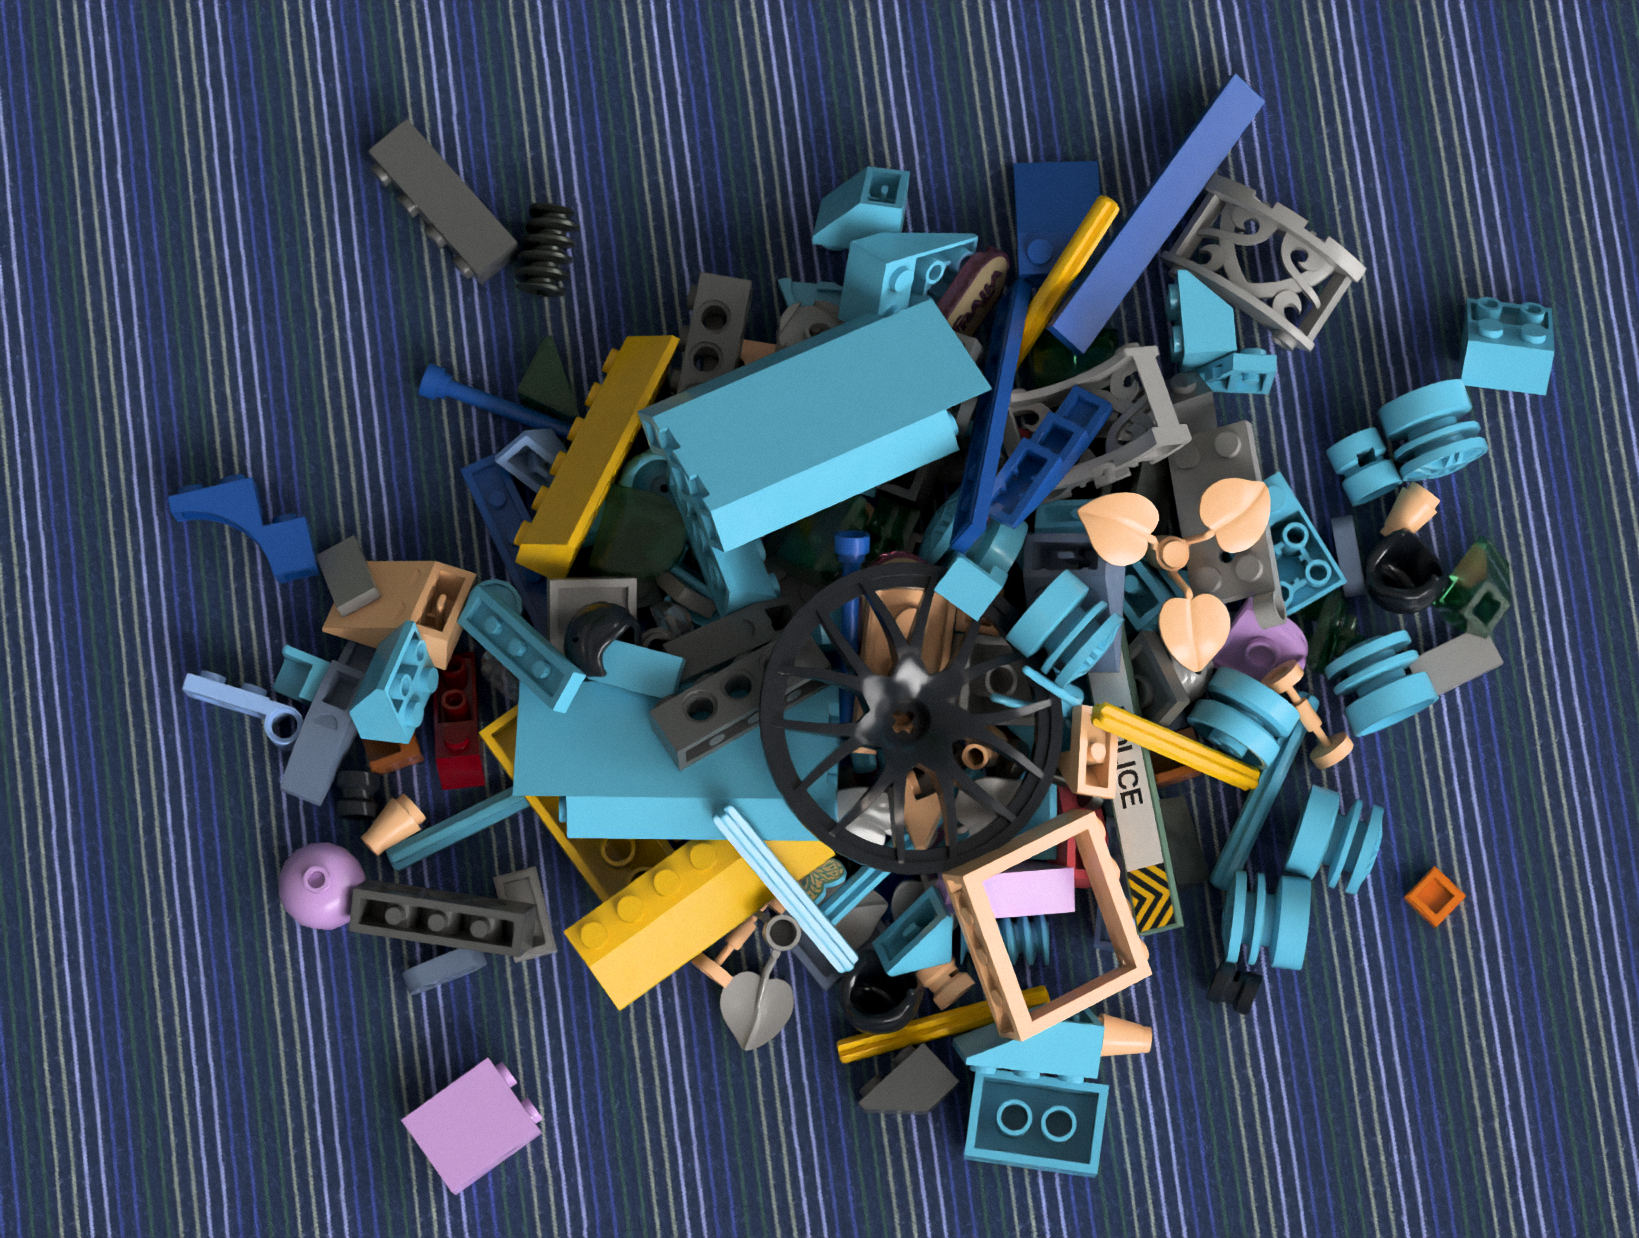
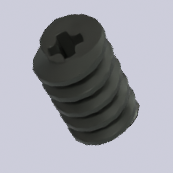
M532 203L529 206V215L532 219H529L525 224V230L530 235L522 238V247L526 251L518 255V263L522 267L515 270L514 276L519 282L515 284V287L525 293L541 297L565 296L566 290L555 285V283L560 280H569V273L559 269V265L572 264L573 258L562 251L563 248L576 247V241L567 237L566 233L578 232L580 226L569 220L570 216L575 215V212L568 207L551 203Z

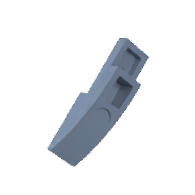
M348 640L338 661L332 660L298 734L281 782V791L321 806L337 772L358 735V730L350 716L349 710L376 652V648Z

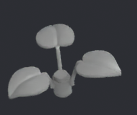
M1000 777L974 779L983 790L1004 807L1013 798L1023 780ZM856 786L838 789V822L858 802L869 787ZM961 790L957 792L955 797L956 819L962 824L957 825L958 834L969 831L971 836L997 817V815ZM884 791L845 829L865 840L884 845L886 834L892 836L888 793ZM937 829L935 830L927 849L930 848L936 842L938 837ZM929 874L920 875L921 881L908 879L897 884L891 899L894 921L931 886L935 887L938 877L929 880ZM950 913L953 918V931L959 922L956 914Z
M844 880L840 885L827 888L824 899L817 906L820 907L847 880ZM872 890L835 925V928L850 946L856 950L871 937L879 920L888 908V902L880 894ZM761 910L753 914L764 923L762 936L765 943L772 948L771 954L763 968L761 977L749 971L738 973L733 976V979L726 988L723 987L720 995V1010L723 1019L739 1046L746 1051L760 1047L773 1039L786 1025L793 1011L794 996L791 986L781 979H769L781 951L790 950L795 947L800 940L801 931H803L798 922L788 915L770 917Z

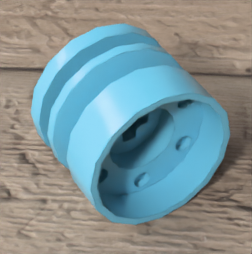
M1445 380L1418 388L1388 402L1378 410L1377 415L1388 440L1408 439V442L1398 448L1393 454L1396 462H1407L1399 470L1402 481L1416 482L1451 474L1478 459L1489 449L1485 438H1472L1481 429L1479 422H1457L1458 419L1467 414L1473 407L1462 380Z
M961 486L949 496L930 520L918 549L916 561L931 565L936 563L937 566L950 568L959 555H963L950 548V539ZM990 517L987 520L986 530L963 556L987 573L994 565L1007 573L1023 545L1027 535L1028 524L1023 521L1018 527L1012 529Z
M1068 569L1062 572L1035 600L1005 638L1027 658L1045 646L1050 651L1041 667V671L1045 674L1049 673L1060 661L1063 662L1066 666L1054 681L1062 689L1071 681L1085 675L1113 644L1118 628L1125 620L1115 612L1100 625L1096 620L1108 605L1103 600L1096 603L1089 610H1083L1080 605L1090 588Z
M1405 630L1385 636L1378 635L1360 642L1346 650L1343 655L1324 669L1328 680L1349 676L1334 687L1335 695L1343 696L1356 692L1359 697L1343 711L1355 737L1365 736L1398 723L1427 708L1439 699L1427 672L1406 675L1404 669L1412 665L1419 658L1416 650L1396 654L1412 641Z
M1312 784L1295 829L1283 872L1312 880L1320 865L1324 864L1329 866L1328 887L1335 888L1341 872L1345 871L1348 872L1344 892L1356 895L1361 883L1370 874L1383 835L1382 817L1384 808L1373 804L1366 822L1359 821L1363 806L1362 800L1356 799L1347 815L1344 816L1338 814L1340 793Z
M1235 870L1232 883L1225 894L1222 912L1221 937L1225 950V962L1237 963L1240 945L1246 944L1247 965H1254L1258 958L1260 947L1264 946L1269 947V959L1272 968L1300 971L1304 961L1311 904L1310 878L1281 875L1275 894H1267L1264 873L1257 872L1253 892L1246 891V871Z

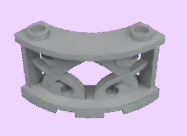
M1213 174L1204 187L1208 191L1205 199L1169 252L1164 250L1160 256V259L1170 268L1169 276L1175 280L1177 270L1186 269L1220 298L1242 310L1272 333L1271 339L1280 347L1288 351L1298 348L1311 352L1315 346L1313 343L1314 338L1352 281L1358 283L1367 268L1330 236L1324 240L1317 238V233L1304 229L1308 221L1279 202H1276L1274 207L1271 208L1269 203L1265 201L1262 203L1255 196L1256 190L1226 177ZM1223 209L1219 229L1211 228ZM1249 220L1256 222L1259 226V230L1255 234L1234 233L1235 229L1245 232L1244 223ZM1274 233L1283 238L1280 249L1281 262L1290 278L1269 283H1247L1239 266L1234 244L1243 246L1256 245L1266 241ZM1203 238L1219 240V245L1209 244L1200 249L1199 254H1208L1211 258L1207 264H1197L1189 260ZM1295 250H1301L1307 255L1305 262H1298V267L1304 271L1301 274L1292 263L1290 254ZM1222 267L1227 279L1217 274ZM1329 275H1333L1318 297L1312 287L1325 280ZM1302 292L1312 304V308L1299 328H1297L1286 319L1283 310L1286 307H1293L1299 316L1301 301L1297 294ZM1261 299H1274L1272 308L1262 302Z
M1139 343L1126 344L1115 351V355L1107 361L1073 378L1027 392L1023 388L1012 390L1003 435V443L1008 458L1022 440L1015 417L1031 413L1038 414L1039 420L1036 424H1024L1034 434L1047 413L1051 411L1049 408L1061 406L1074 385L1112 403L1113 410L1121 414L1108 432L1105 444L1106 454L1096 457L1087 448L1081 455L1078 464L1073 465L1041 504L1072 497L1071 490L1074 487L1080 486L1082 488L1086 486V483L1094 481L1096 489L1124 479L1131 476L1129 467L1134 468L1142 461H1149L1150 464H1155L1192 440L1187 424H1179L1156 360V357L1160 354L1157 345L1140 347ZM1137 370L1145 393L1136 403H1132L1131 401L1138 393L1139 383L1134 380L1130 387H1124L1123 381L1126 376ZM1110 385L1111 392L1101 390L1102 388ZM1148 406H1150L1156 425L1143 412ZM1126 428L1125 431L1128 434H1132L1133 439L1122 446L1119 444L1118 438Z

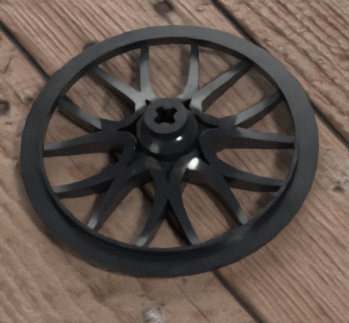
M896 562L871 566L852 572L832 582L813 595L794 614L775 643L764 671L759 700L760 737L766 764L776 788L800 823L820 842L836 853L863 866L903 875H928L949 871L994 851L1009 842L1029 822L1046 796L1058 766L1063 736L1061 699L1027 675L1025 676L1029 684L1033 704L995 713L972 714L956 704L965 684L984 673L1018 660L1022 668L1029 666L1053 682L1056 679L1053 668L1047 674L1041 671V667L1048 656L1044 647L1027 658L1008 640L1006 642L1014 653L996 657L965 669L980 628L982 617L1004 639L1022 617L1021 613L1000 594H997L978 621L970 617L965 633L954 655L943 670L928 674L921 659L923 637L934 593L938 594L934 591V588L949 568L925 563ZM892 589L923 591L907 639L903 636L891 613L876 592ZM858 597H866L879 620L888 642L892 665L887 676L874 674L841 634L829 614ZM819 624H821L850 674L793 666L804 642ZM788 677L806 678L837 686L857 696L864 713L853 723L835 724L785 720L783 718L784 697ZM1034 713V742L1030 760L985 727ZM893 714L896 716L906 714L909 720L905 724L909 730L908 732L905 730L894 731L892 726L896 720L892 716ZM785 730L845 740L801 781L789 754ZM963 739L984 746L1026 771L1018 790L1006 807L983 790L954 761L951 743ZM864 747L876 750L880 769L873 782L838 823L835 822L818 806L806 789L831 767L856 749ZM914 767L929 774L938 795L943 816L945 847L927 850H905V788L907 774ZM953 785L997 815L991 823L960 842H957V819ZM886 789L888 790L893 848L870 842L845 829Z

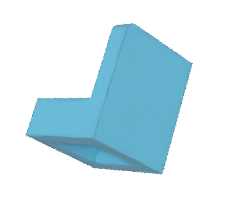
M959 555L945 575L938 581L934 591L978 621L1003 588L1008 574L996 565L987 573L965 556Z
M285 644L282 650L285 661L273 685V689L278 694L311 706L331 663Z

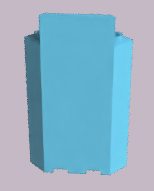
M930 298L887 317L873 313L864 314L637 412L651 452L667 459L680 498L696 506L709 546L725 553L960 450L955 437L959 433L957 423L953 415L946 409L985 393L992 388L933 299Z
M832 669V671L840 672V669ZM586 676L566 713L552 710L520 681L512 796H560L559 822H567V838L728 840L712 821V815L722 804L732 803L762 840L819 841L800 823L776 788L766 764L759 726L679 771L652 730L649 711L654 709L661 699L592 681ZM695 681L679 684L676 695L693 687ZM830 685L786 710L783 718L793 721L839 724V687ZM736 690L732 692L729 696L733 698H743L747 696L749 692L745 690ZM701 711L693 714L691 718L704 720L711 714ZM785 730L789 754L801 781L839 745V738ZM839 762L806 789L818 806L837 823Z

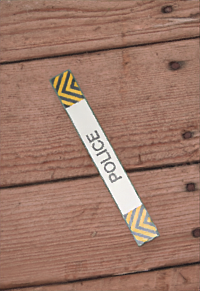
M1123 621L1120 673H1086L1093 706L1097 703L1108 702L1142 717ZM1118 736L1115 798L1111 799L1137 935L1147 936L1183 927L1184 924L1149 749Z

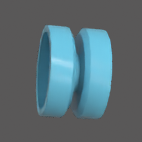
M1219 666L1207 686L1214 700L1198 699L1187 717V722L1204 739L1230 756L1258 769L1268 770L1280 750L1274 737H1289L1300 719V714L1286 699L1256 679L1235 669Z

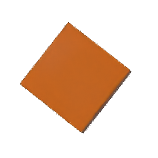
M1433 866L1403 899L1435 929L1466 895L1438 868Z

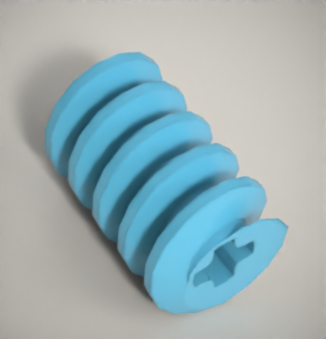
M1044 914L1035 915L1032 922H1029L1027 916L1016 917L1015 922H1012L1010 917L998 918L996 923L1012 965L1016 964L1020 953H1024L1028 965L1034 964L1037 953H1041L1045 965H1049V922L1046 921ZM960 927V964H963L969 949Z

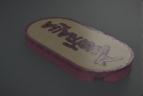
M993 246L986 247L985 253L981 251L975 253L965 263L941 298L937 307L953 331L974 337L998 301L1008 278L1010 261L1006 253Z

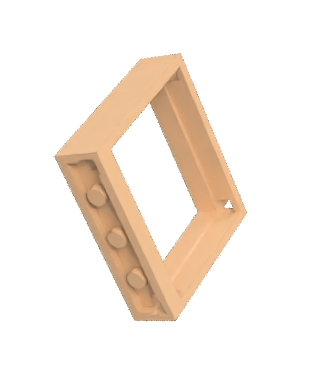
M1071 809L1012 838L1005 845L994 851L941 873L996 1027L1002 1038L1022 1042L1152 975L1147 961L1149 958L1148 949L1139 938V935H1137L1133 921L1132 905L1124 896L1119 882V867L1110 856L1104 839L1106 836L1105 827L1096 816L1095 811ZM1074 836L1120 966L1028 1012L982 881Z

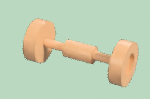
M1296 660L1286 661L1267 673L1261 680V683L1277 694L1283 692L1288 694L1293 702L1292 706L1300 714L1299 720L1308 732L1313 731L1321 742L1312 750L1310 759L1317 769L1328 768L1346 757L1353 749L1354 744L1345 732H1340L1330 737L1326 736L1320 727L1322 721L1306 697L1300 698L1293 688V685L1302 678L1304 671Z
M777 898L760 909L764 911L768 907L778 915H782L786 910ZM752 915L735 927L724 940L727 944L714 961L701 952L691 960V963L715 983L726 988L733 977L720 966L734 949L738 951L756 929L757 926L754 923L758 918Z

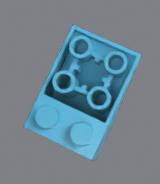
M881 232L851 241L838 318L846 323L867 313L887 317L930 298L933 299L945 318L949 317L969 289L978 236L974 233Z
M1279 471L1262 482L1268 487L1270 495L1269 524L1282 598L1288 617L1346 584L1347 580ZM1224 551L1222 553V559L1225 563L1231 562L1235 557V552L1229 553Z
M1043 1003L1041 1005L1028 1009V1012H1031L1047 1003ZM1088 1007L1022 1042L1000 1037L994 1022L953 1038L952 1046L965 1065H970V1070L977 1073L995 1074L997 1068L1014 1070V1075L1023 1078L1038 1079L1040 1078V1073L1057 1074V1079L1063 1082L1083 1083L1084 1077L1094 1079L1098 1077L1105 1026Z

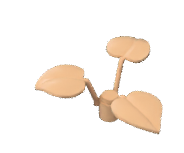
M1225 478L1212 483L1201 495L1198 505L1199 518L1209 529L1200 534L1185 536L1182 539L1169 535H1151L1158 524L1159 514L1153 503L1139 494L1128 492L1106 494L1085 503L1077 510V515L1086 530L1092 547L1103 560L1113 565L1126 566L1139 561L1146 555L1148 563L1156 569L1166 570L1168 578L1172 579L1184 593L1185 599L1170 598L1162 604L1158 617V627L1168 651L1177 662L1191 671H1201L1225 644L1230 631V617L1226 606L1217 597L1210 594H1199L1193 597L1191 588L1178 574V570L1186 565L1189 559L1188 547L1191 544L1202 542L1215 536L1218 546L1223 551L1234 553L1248 549L1259 540L1267 526L1270 515V495L1268 487L1264 482L1240 478Z

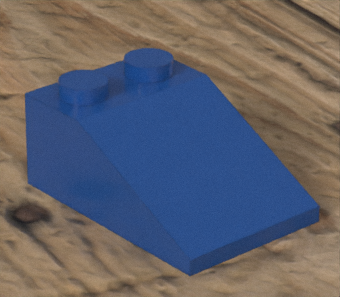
M1098 161L1013 163L1017 280L1020 278L1031 284L1032 288L1041 287L1092 205L1100 196ZM1103 237L1071 287L1077 286L1104 249Z

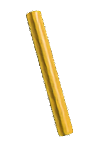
M1100 195L1096 199L1029 304L1016 371L1118 214V204L1109 197Z
M1108 702L1097 703L1092 708L1093 714L1090 720L1098 728L1244 791L1250 788L1256 789L1259 785L1258 778L1261 773L1258 768Z
M1040 985L1021 991L1027 1009L1050 1002L1045 986ZM985 1000L911 1020L907 1026L894 1033L883 1035L863 1033L841 1039L837 1042V1050L841 1062L847 1064L906 1048L909 1044L913 1046L980 1028L995 1021L988 1002Z

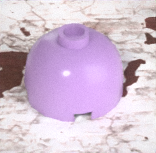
M330 842L310 843L297 849L284 862L279 875V897L285 911L300 925L313 929L333 930L350 922L353 888L364 882L366 876L360 862L345 848Z

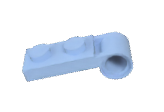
M202 670L200 676L187 673L182 690L188 697L265 720V732L274 745L284 751L293 750L305 720L295 708L272 701L271 698L266 697L267 690L252 684L243 683L240 689L226 685V678L213 672ZM290 718L297 721V730L291 737H277L276 728L282 720Z

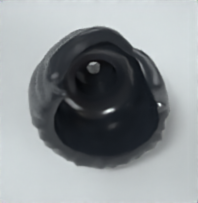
M1407 528L1394 531L1382 539L1371 550L1364 564V582L1369 597L1380 608L1392 613L1404 615L1418 613L1428 608L1448 585L1449 578L1436 555L1432 553V550L1421 538Z
M597 601L587 604L572 616L567 625L563 644L564 656L587 677H605L607 675L603 666V653L614 640L642 647L640 625L636 618L630 614L629 610L618 603Z
M872 949L862 950L858 954L859 960L854 964V968L849 972L846 971L842 976L838 990L840 1006L843 1008L848 1022L863 1033L883 1035L897 1032L907 1026L917 1013L925 992L924 984L917 978L914 972L893 977L886 974L876 951Z

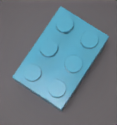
M998 1069L995 1074L975 1072L963 1159L1095 1178L1098 1173L1109 1085L1088 1082L1068 1083L1046 1076H1040L1038 1079H1029L1016 1076L1012 1071Z

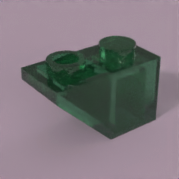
M1480 535L1448 577L1446 589L1431 605L1454 629L1486 639L1511 606L1509 562L1486 537Z

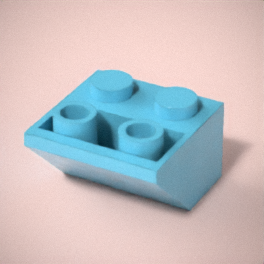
M867 166L821 199L812 244L822 245L829 250L840 251L846 248L850 249L851 241L881 232L902 233L910 172Z
M1186 269L1177 270L1174 284H1168V296H1165L1167 321H1174L1175 326H1172V337H1169L1170 362H1178L1180 374L1189 373L1199 367L1236 353L1237 346L1233 308Z
M1491 297L1467 298L1459 359V375L1464 385L1546 395L1555 352L1552 308H1546L1533 302L1523 304L1505 303Z
M406 620L379 643L349 710L361 739L409 744L415 729L422 723L425 705L430 694L434 693L437 688L439 675L429 656L426 643L422 640L414 621Z

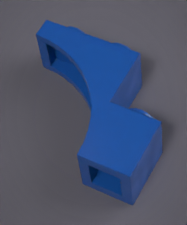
M242 474L230 475L220 479L219 485L203 488L201 484L188 485L177 490L178 494L168 496L171 514L177 522L188 520L218 522L233 527L251 538L266 554L273 576L279 584L321 574L311 527L306 517L298 518V515L294 513L284 514L273 518V524L266 525L258 486L252 477L245 478V475Z

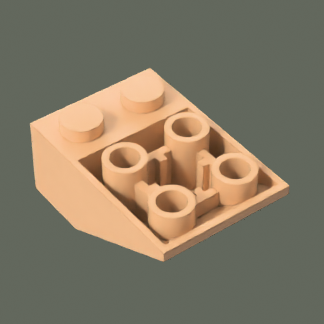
M367 561L381 597L345 617L341 616L335 603H333L323 625L322 632L377 649L379 643L406 620L414 621L422 640L426 643V648L434 667L446 670L464 629L457 621L466 606L469 593L476 586L477 574L438 561Z

